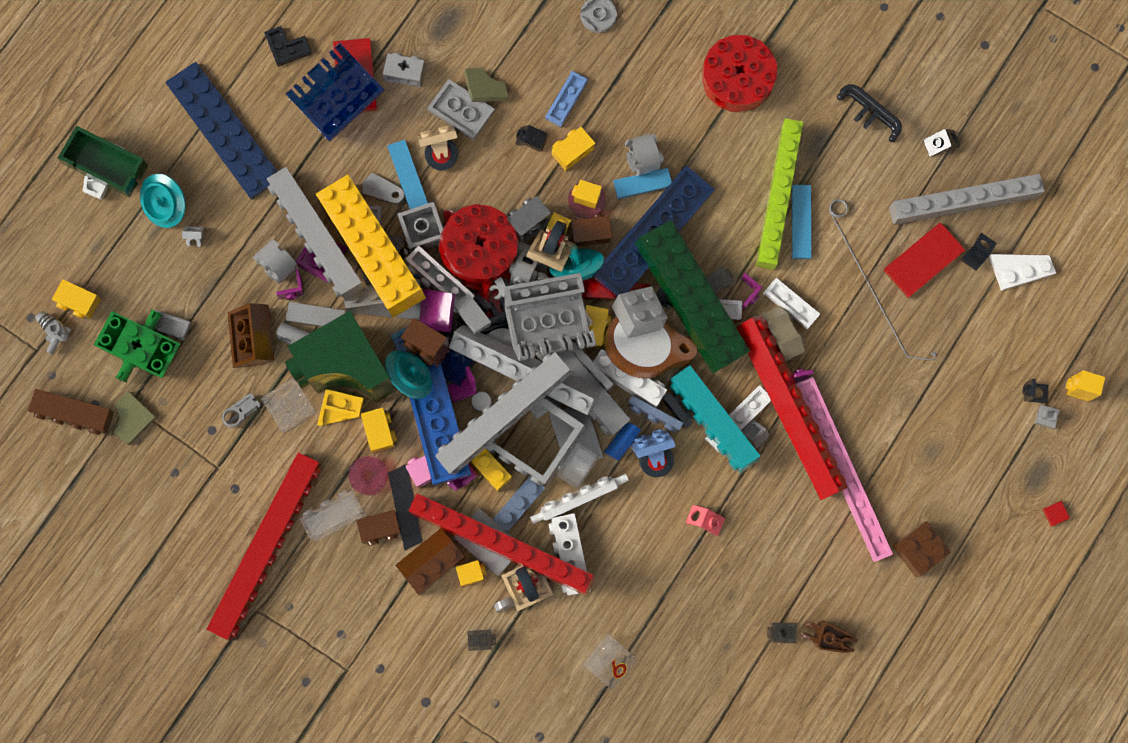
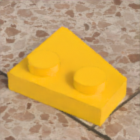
M326 389L317 425L322 426L360 417L364 398Z

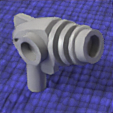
M41 311L35 319L42 329L45 330L47 334L46 340L50 342L46 352L53 355L59 342L68 340L71 329L64 326L55 317Z

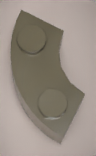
M779 306L762 314L785 361L805 352L803 346L805 340L794 328L789 311H785Z

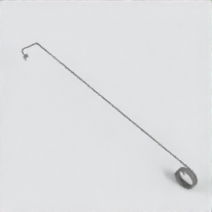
M841 199L834 200L829 207V211L838 228L839 226L834 217H843L848 210L846 202ZM835 202H842L846 207V211L842 215L834 214L835 211H831V205ZM839 228L844 240L846 241L841 229ZM850 249V251H851V253H852V255H853V257H854L856 263L858 264V266H859V268H860V270H861V272H862L864 278L866 279V281H867V283H868V285H869V287H870L872 293L874 294V296H875V298H876V300H877L879 306L881 307V305H880V303H879V301H878V299H877L875 293L873 292V290H872V288H871V286H870V284H869L867 278L865 277V275H864V273H863V271H862V269H861L859 263L857 262V260H856V258H855V256H854L852 250ZM884 313V315H885V317H886V319H887V321H888V323H889L891 329L893 330V332H894V334H895V336H896L898 342L900 343V345H901V347H902V349H903L905 355L907 356V354H906V352H905V350H904V348H903L901 342L899 341V339H898V337H897V335H896L894 329L892 328V326H891V324H890V322H889V320H888L886 314ZM935 351L931 353V354L934 356L933 359H925V358L910 357V356H907V357H908V358H915V359H923V360H934L936 353H935Z

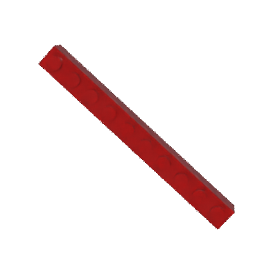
M761 315L752 317L737 326L736 329L750 350L748 355L820 500L848 488L844 476L837 467L835 458L832 457L828 449L827 442L820 433L818 424L811 415L809 406L802 397L801 390L794 381L792 372L785 363L783 354L780 353L776 345L775 338L768 329L766 320Z
M299 452L297 453L206 630L230 641L237 636L240 630L238 627L240 621L245 620L249 613L247 608L250 602L255 601L258 595L256 590L259 584L262 585L268 575L266 571L269 566H273L277 558L275 556L277 549L283 547L286 540L284 536L287 531H291L295 523L293 520L295 514L301 512L304 505L302 501L305 496H309L313 488L311 485L314 478L317 479L322 469L319 462Z
M418 493L408 510L413 516L522 567H526V569L586 597L595 581L594 575Z

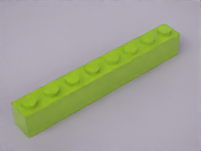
M785 118L781 126L755 267L774 270L777 266L802 132V121Z

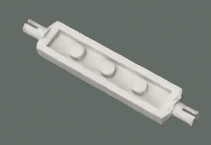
M626 474L617 478H612L611 476L602 477L597 480V483L584 485L577 492L567 493L557 501L552 500L545 503L544 507H541L540 513L530 516L533 524L543 519L549 520L618 488V485L629 480Z

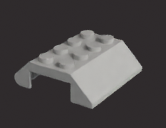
M581 273L504 287L506 317L513 349L519 361L528 359V356L530 359L535 358L533 347H538L540 354L546 356L547 352L548 354H553L554 352L562 353L566 352V349L573 351L571 340L576 341L579 349L585 348L584 346L586 348L595 346L593 330L589 331L581 295L585 292Z

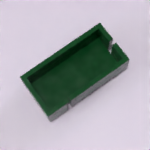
M77 125L57 157L63 165L128 198L131 197L138 185L136 179L140 180L148 167L143 158Z

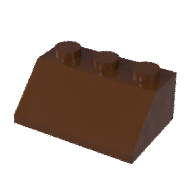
M249 303L227 312L233 368L264 365L274 361L269 305Z
M440 528L395 566L420 596L461 563L465 557Z

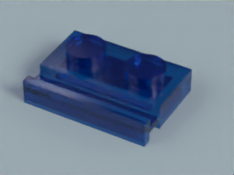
M450 349L441 362L445 379L460 387L467 376L465 367L471 369L475 360Z

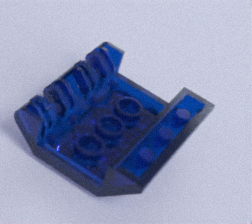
M340 42L334 48L342 56L341 59L333 50L329 52L330 56L338 62L334 68L326 59L322 58L320 61L329 71L327 72L317 63L307 73L315 82L314 85L304 75L302 77L303 82L311 88L307 93L297 84L293 87L301 94V97L292 89L285 93L329 142L385 91Z

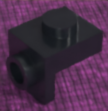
M531 125L523 126L517 131L515 144L518 146L526 145L540 152L543 151L548 133Z

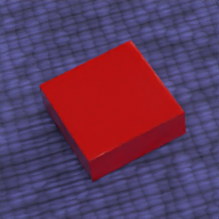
M1062 501L1042 509L1050 527L1070 519Z

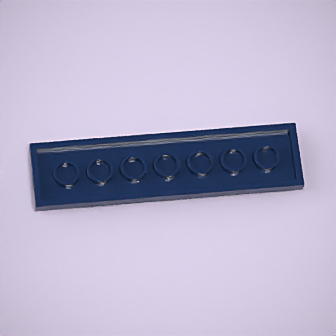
M195 61L165 82L249 198L252 200L267 190V186L270 185L267 178L275 174L277 170Z
M686 165L604 260L602 268L594 273L592 277L616 297L619 294L627 293L649 268L635 245L639 237L672 220L679 232L715 189Z

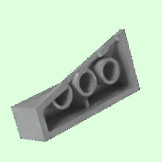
M416 279L418 285H419L420 288H421V284H420L419 279ZM373 286L364 287V291L348 301H344L346 311H351L352 314L392 317ZM421 302L396 317L419 320Z

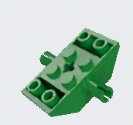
M151 309L146 322L140 325L111 311L93 345L122 360L123 364L117 376H115L116 379L127 383L129 376L136 367L163 379L181 344L155 331L160 318L163 316L162 314Z

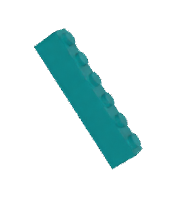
M688 366L671 378L670 388L674 394L680 395L683 399L682 404L684 407L693 412V417L697 424L703 425L706 429L707 437L717 443L718 451L721 455L727 456L730 460L728 463L734 471L737 470L741 474L759 461V453L691 366Z

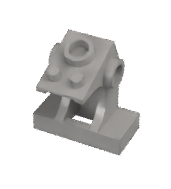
M518 241L517 254L514 258L517 262H513L509 269V273H511L510 285L533 282L538 274L535 271L536 269L546 272L549 267L526 257L531 246Z

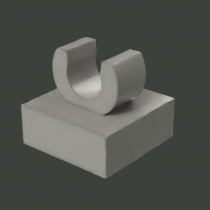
M186 226L182 231V239H187V246H190L191 240L195 239L197 247H200L202 238L205 235V227Z
M500 277L495 280L496 285L490 287V291L499 290V294L494 297L495 300L505 298L504 287L510 286L506 278Z
M1039 405L1034 424L1055 429L1060 410Z

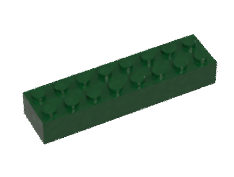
M672 220L639 237L635 245L712 374L749 353L750 350Z

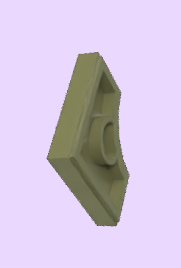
M465 68L464 75L471 102L508 100L505 82L490 78L483 68Z
M129 391L114 404L119 413V423L114 433L127 445H130L156 419Z

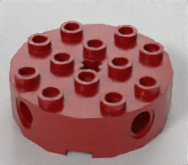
M731 35L719 40L709 49L702 67V84L707 97L718 107L730 112L747 111L759 107L769 98L777 78V62L772 51L761 40L748 35Z
M481 204L463 207L453 214L444 226L439 242L441 258L448 270L460 279L478 284L495 280L511 266L517 254L518 245L516 231L507 220L508 217L492 206ZM477 241L480 242L482 245H476L475 243Z

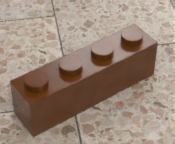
M35 389L28 409L29 412L34 414V418L45 420V417L52 419V423L63 425L64 422L69 423L71 428L82 430V427L87 428L89 433L99 436L101 433H108L114 412L108 408Z

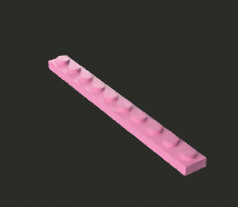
M811 377L797 383L796 385L801 390L805 403L811 410L814 421L820 428L823 439L828 444L832 457L837 462L840 473L846 480L848 488L842 490V493L873 562L892 555L893 553L814 378Z

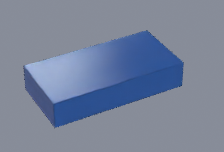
M627 422L604 453L619 461L641 430L636 425Z

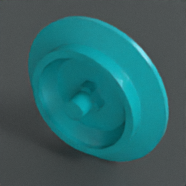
M153 174L144 180L140 189V203L148 219L155 225L163 228H171L179 224L185 214L186 201L178 183L165 174Z
M573 245L570 247L571 254H569L570 257L562 272L551 267L549 269L555 277L581 273L582 281L591 278L594 273L602 268L604 258L596 250L577 249V246Z
M401 350L392 351L387 355L385 359L386 373L392 384L401 393L414 399H423L430 394L432 390L430 372L419 357Z

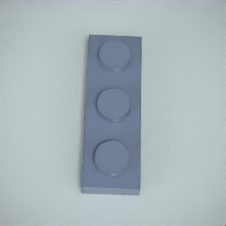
M634 396L628 402L631 411L636 414L643 413L647 415L649 421L656 424L660 422L666 430L672 433L674 431L679 432L683 425L681 421Z
M531 475L493 519L507 533L545 489L544 486H540L532 481Z

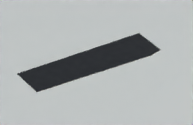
M403 465L389 472L388 476L404 550H407L421 543L422 539L418 518L408 511L414 497L409 472L405 467L406 465Z

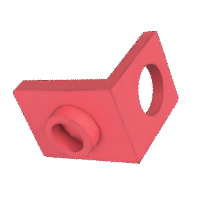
M693 505L686 523L701 527L718 536L725 518L707 508ZM697 511H699L700 516L696 521H694L693 516Z

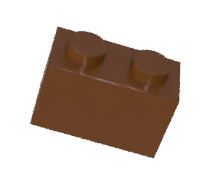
M599 214L593 216V218L577 217L571 221L572 237L575 246L611 243L612 235L609 216Z
M395 510L356 520L361 542L363 544L367 543V546L376 545L379 543L378 540L385 538L386 541L398 539L397 535L401 534Z

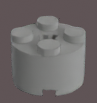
M645 134L625 141V148H629V152L626 153L627 161L632 172H637L636 176L660 169V163L664 161L662 152L658 151L655 134Z
M271 239L255 254L253 259L259 266L265 269L264 272L271 279L279 284L294 272L298 266L285 249L278 248L279 244L274 239Z

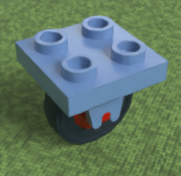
M655 430L651 435L647 436L639 435L631 443L632 450L639 458V465L648 476L662 477L672 469L674 456L670 448H674L675 444L673 438L666 430Z

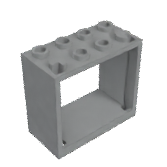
M545 398L538 405L573 427L574 430L544 475L494 442L486 448L493 454L498 452L500 454L498 458L507 464H511V462L516 464L514 468L520 473L532 475L531 480L540 486L550 484L587 429L585 425Z

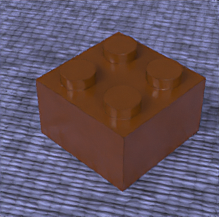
M415 318L401 336L403 345L407 348L406 352L423 358L422 361L428 366L434 365L439 367L450 350L447 337Z
M927 521L921 523L892 545L915 577L923 575L951 553Z

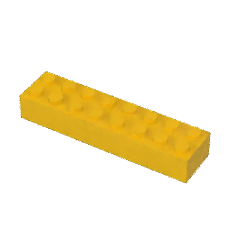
M349 175L344 176L316 193L322 206L392 318L426 299L422 289Z

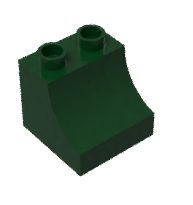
M351 311L288 345L293 357L286 360L285 364L301 389L311 385L316 393H319L329 388L348 387L365 393L376 403L396 392L388 374Z

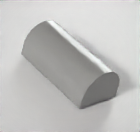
M281 323L276 332L279 340L289 344L309 334V332L285 323Z

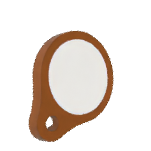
M616 316L611 321L604 336L605 350L611 362L622 372L637 378L657 377L670 369L688 365L697 354V347L694 342L675 331L666 322L659 331L627 338Z

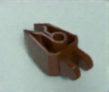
M825 620L818 622V624L805 621V626L811 629L814 628L816 631L814 636L802 632L801 637L812 641L818 649L841 653L854 652L853 648L843 645L845 640L858 641L848 632Z

